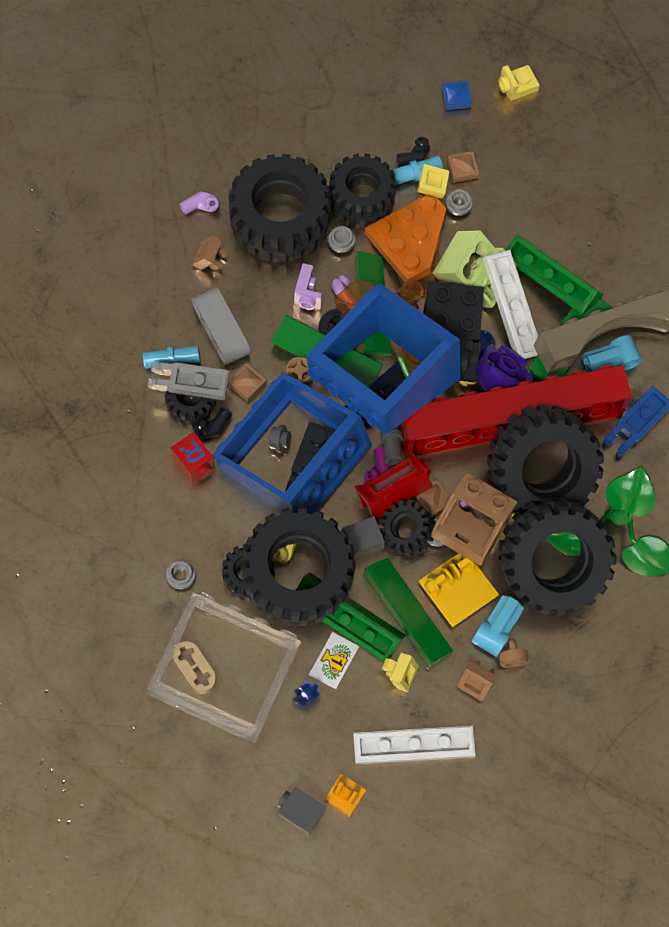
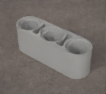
M217 287L191 298L200 321L225 365L251 354L241 329Z

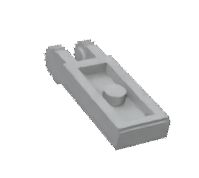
M153 362L151 365L153 373L166 376L171 375L170 380L150 378L147 384L150 389L225 400L230 376L228 370L176 362L173 364Z

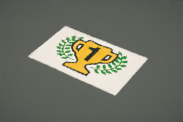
M332 632L309 675L336 689L359 646Z

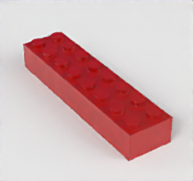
M606 365L597 371L586 372L585 370H580L572 373L570 376L561 378L559 376H550L543 381L535 383L523 381L509 388L497 386L491 388L488 392L478 394L475 391H471L452 399L440 397L426 404L399 425V431L403 435L402 446L405 458L410 457L411 452L416 457L489 444L492 439H498L499 436L496 431L500 425L505 428L510 423L507 418L513 414L516 417L522 415L521 410L527 407L536 411L537 405H547L550 409L553 406L562 407L566 412L570 411L576 415L585 425L622 418L632 398L624 367Z

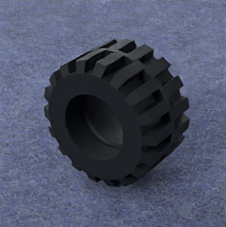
M358 153L353 154L351 159L348 156L343 158L342 164L338 162L335 165V170L331 172L329 181L331 207L334 215H339L341 222L344 223L347 220L349 221V226L354 227L355 224H360V228H366V224L371 225L377 222V220L386 217V214L390 215L395 202L396 179H394V171L389 170L390 165L386 161L381 163L380 157L370 158V154L364 153V157H359ZM356 185H366L373 188L376 192L370 196L360 197L351 193L349 189Z

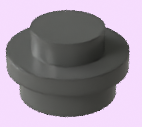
M279 425L278 427H272L270 431L269 446L270 449H275L277 453H283L291 444V432L287 430L286 425Z

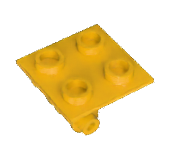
M459 553L418 581L452 628L499 596L476 563Z

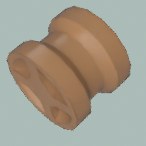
M296 357L288 362L286 365L287 375L308 387L313 383L307 372L308 363L306 358Z

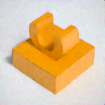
M340 774L324 801L350 817L366 793V789Z

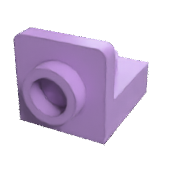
M302 264L295 288L294 304H298L301 308L307 310H320L322 293L314 292L317 277L313 276V265Z

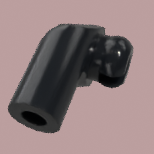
M221 407L213 420L197 419L193 422L192 429L200 438L218 436L222 433L233 414Z

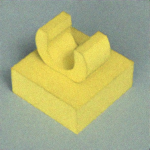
M424 164L421 168L417 192L442 199L446 192L449 171Z
M404 653L400 654L397 662L386 658L382 670L387 671L386 675L390 676V681L398 690L408 693L419 665L412 656Z

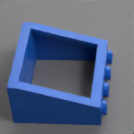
M379 283L307 354V372L314 382H319L327 388L333 397H338L345 402L351 411L363 416L373 428L377 427L383 433L388 434L460 380V339ZM377 331L421 362L386 400L382 399L335 363V361Z
M282 372L269 385L264 395L252 405L251 410L243 420L235 425L227 439L218 445L212 456L220 470L280 514L281 510L290 508L291 513H298V507L307 508L308 514L314 515L315 511H319L368 451L372 443L360 415ZM293 402L326 427L335 429V432L284 493L239 464L289 404Z

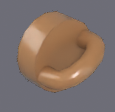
M514 638L508 639V650L498 654L500 665L504 668L520 667L529 662L528 651L526 649H517Z

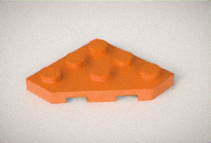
M425 195L364 228L365 235L409 286L431 274L434 256L441 239L443 223H445L447 217V210L437 197Z

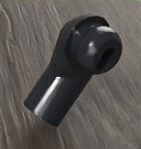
M419 137L415 140L416 145L411 152L396 154L397 166L409 165L410 161L416 160V162L424 160L430 153L429 140L426 137Z

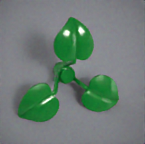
M640 465L632 471L616 477L609 483L606 489V499L611 507L610 510H605L600 520L604 523L610 518L617 525L627 524L629 540L632 545H628L623 549L622 557L629 569L644 576H662L669 573V545L667 542L655 535H644L638 541L634 536V520L632 515L636 517L646 516L653 510L655 505V490L646 470ZM558 532L545 538L553 547L566 555L579 556L581 554L580 540L573 533Z

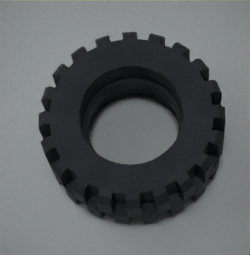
M275 154L266 155L267 159L261 160V158L253 160L251 167L245 165L240 170V176H235L232 182V188L229 190L228 196L231 228L234 235L238 236V242L243 247L248 245L250 253L254 255L260 253L262 254V259L271 260L272 257L278 258V261H286V257H293V260L302 257V252L305 251L306 254H309L315 250V243L319 245L325 239V233L328 232L330 227L331 190L327 185L325 176L322 173L318 174V168L312 163L306 165L305 159L300 157L293 159L290 158L289 154H282V157H275ZM275 194L293 196L305 206L304 211L299 216L283 222L266 219L255 208L263 199Z
M537 405L536 411L527 407L521 410L522 415L516 417L513 414L507 418L510 423L505 428L500 425L496 431L499 436L498 439L491 440L489 449L493 454L487 456V465L491 468L488 473L495 485L494 487L517 501L515 510L522 515L527 511L526 505L531 502L536 506L540 505V500L544 498H550L552 501H556L558 497L566 498L570 502L576 501L583 506L590 500L587 496L590 492L595 493L599 485L596 483L597 478H602L604 471L599 465L604 462L603 453L599 450L601 445L593 431L572 412H566L562 407L553 406L550 409L547 405ZM548 441H561L567 445L568 456L566 464L555 478L540 484L524 481L522 478V467L531 450Z
M558 497L556 501H552L550 498L541 499V504L537 506L531 502L525 506L527 510L521 515L517 511L511 517L515 521L512 526H505L502 532L506 536L505 540H499L498 549L502 555L498 557L499 566L503 570L502 575L505 581L524 604L530 608L535 607L540 613L549 614L550 610H552L555 615H565L567 609H570L572 613H576L582 610L581 605L585 603L591 606L596 602L593 597L598 593L603 595L608 589L605 582L607 579L611 581L615 573L610 567L617 564V555L612 551L616 546L614 539L608 534L609 529L594 513L576 501L570 502L566 498ZM558 532H570L576 535L581 543V554L576 566L568 574L557 579H542L538 577L532 569V558L541 541Z
M298 507V513H291L290 508L283 509L280 516L276 517L272 513L265 517V523L263 525L258 523L253 529L252 537L247 538L245 551L242 555V578L245 583V591L248 597H252L253 605L258 610L263 609L265 616L271 620H274L276 617L281 619V624L289 626L290 622H298V626H307L308 621L312 620L318 623L323 621L327 614L333 615L338 610L339 605L344 603L348 597L356 569L353 544L348 543L349 536L346 531H340L338 529V522L333 518H330L328 521L325 520L323 512L316 510L313 515L307 513V508ZM291 544L310 546L317 550L326 562L325 577L320 584L308 590L297 591L288 589L280 585L272 576L270 564L273 555L279 549Z

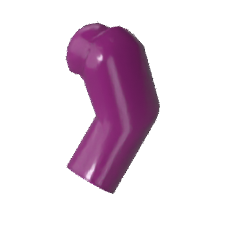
M378 447L373 450L376 465L370 471H366V482L391 468V466L385 464L384 447Z

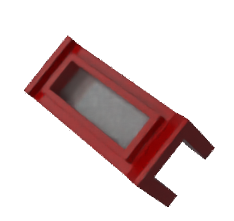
M411 452L410 457L363 485H355L354 487L361 506H368L371 517L374 516L377 520L384 516L385 510L388 512L392 511L390 506L393 503L398 507V501L403 500L407 502L431 488L429 475L432 472L424 459L419 460Z

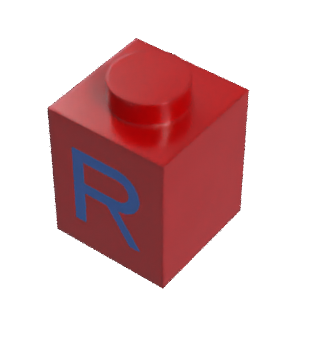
M194 432L170 447L173 459L192 483L198 478L199 480L205 479L212 473L215 467L214 457Z

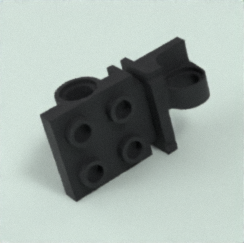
M429 280L423 314L460 339V380L458 381L475 383L478 357L481 352V342L479 340L484 287Z

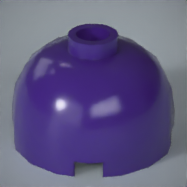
M491 344L485 349L478 360L477 378L484 392H488V390L497 386L509 388L516 386L520 382L533 380L532 369L528 373L525 368L527 361L507 346L501 345L497 349L493 348L495 344Z

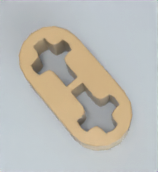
M189 641L179 643L173 651V659L176 666L196 693L207 694L211 692L216 685V676L213 669L194 643ZM182 650L194 652L191 655L195 663L193 666H190L185 659L179 660L182 657ZM199 669L203 676L210 675L207 686L195 684L198 679L194 671Z

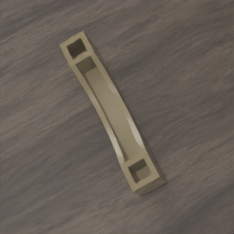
M669 286L661 289L657 294L651 296L644 294L633 302L627 304L620 302L609 310L603 312L602 310H596L586 318L580 320L572 318L562 326L556 328L549 326L541 330L533 346L547 373L571 366L587 343L609 330L622 327H643L664 333L669 332Z

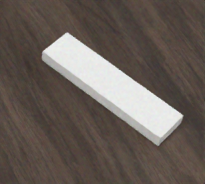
M507 250L485 256L483 261L512 350L516 351L525 360L538 356L533 346L538 338V334L511 251Z
M473 726L353 733L355 764L470 758L476 756Z

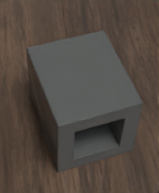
M374 516L342 527V530H345L349 536L348 543L353 544L355 551L354 561L383 551L385 542Z
M294 787L291 793L286 790L277 804V807L280 808L278 812L279 817L307 836L311 835L326 811V806L297 787Z

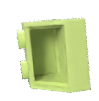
M480 230L457 231L432 274L440 282L484 287L482 307L493 308L496 298L492 286H487L491 283L483 258L505 250L503 248H495ZM472 253L481 255L477 259L476 266L471 269L469 278L466 279L463 275V268L469 262Z

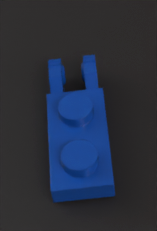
M652 386L617 422L616 427L607 435L603 443L609 446L623 432L629 439L618 448L616 453L619 457H622L634 443L637 444L669 411V399Z

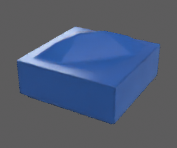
M468 81L442 84L446 110L471 108L472 100Z

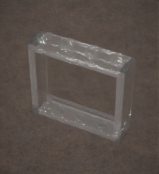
M193 592L148 684L146 694L255 744L301 641L297 640V636L288 630L280 629L279 632L270 628V623L259 617L251 619L242 615L243 611L233 605L227 604L224 607L215 603L216 599L209 594L200 592L198 595ZM196 607L288 649L254 725L161 683Z

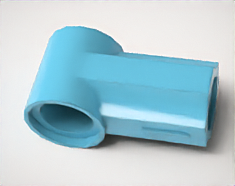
M631 335L621 336L613 340L608 346L586 352L582 356L586 372L597 371L606 365H613L614 367L623 366L626 371L638 366L642 362V358Z
M502 595L488 620L483 621L471 642L497 657L510 636L509 632L518 621L524 607L512 597Z

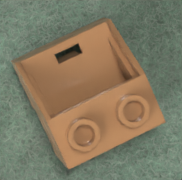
M466 473L447 502L433 528L431 537L481 566L510 521L517 501L471 474ZM463 501L497 521V525L495 527L487 525L483 519H477L471 512L463 511L459 503Z

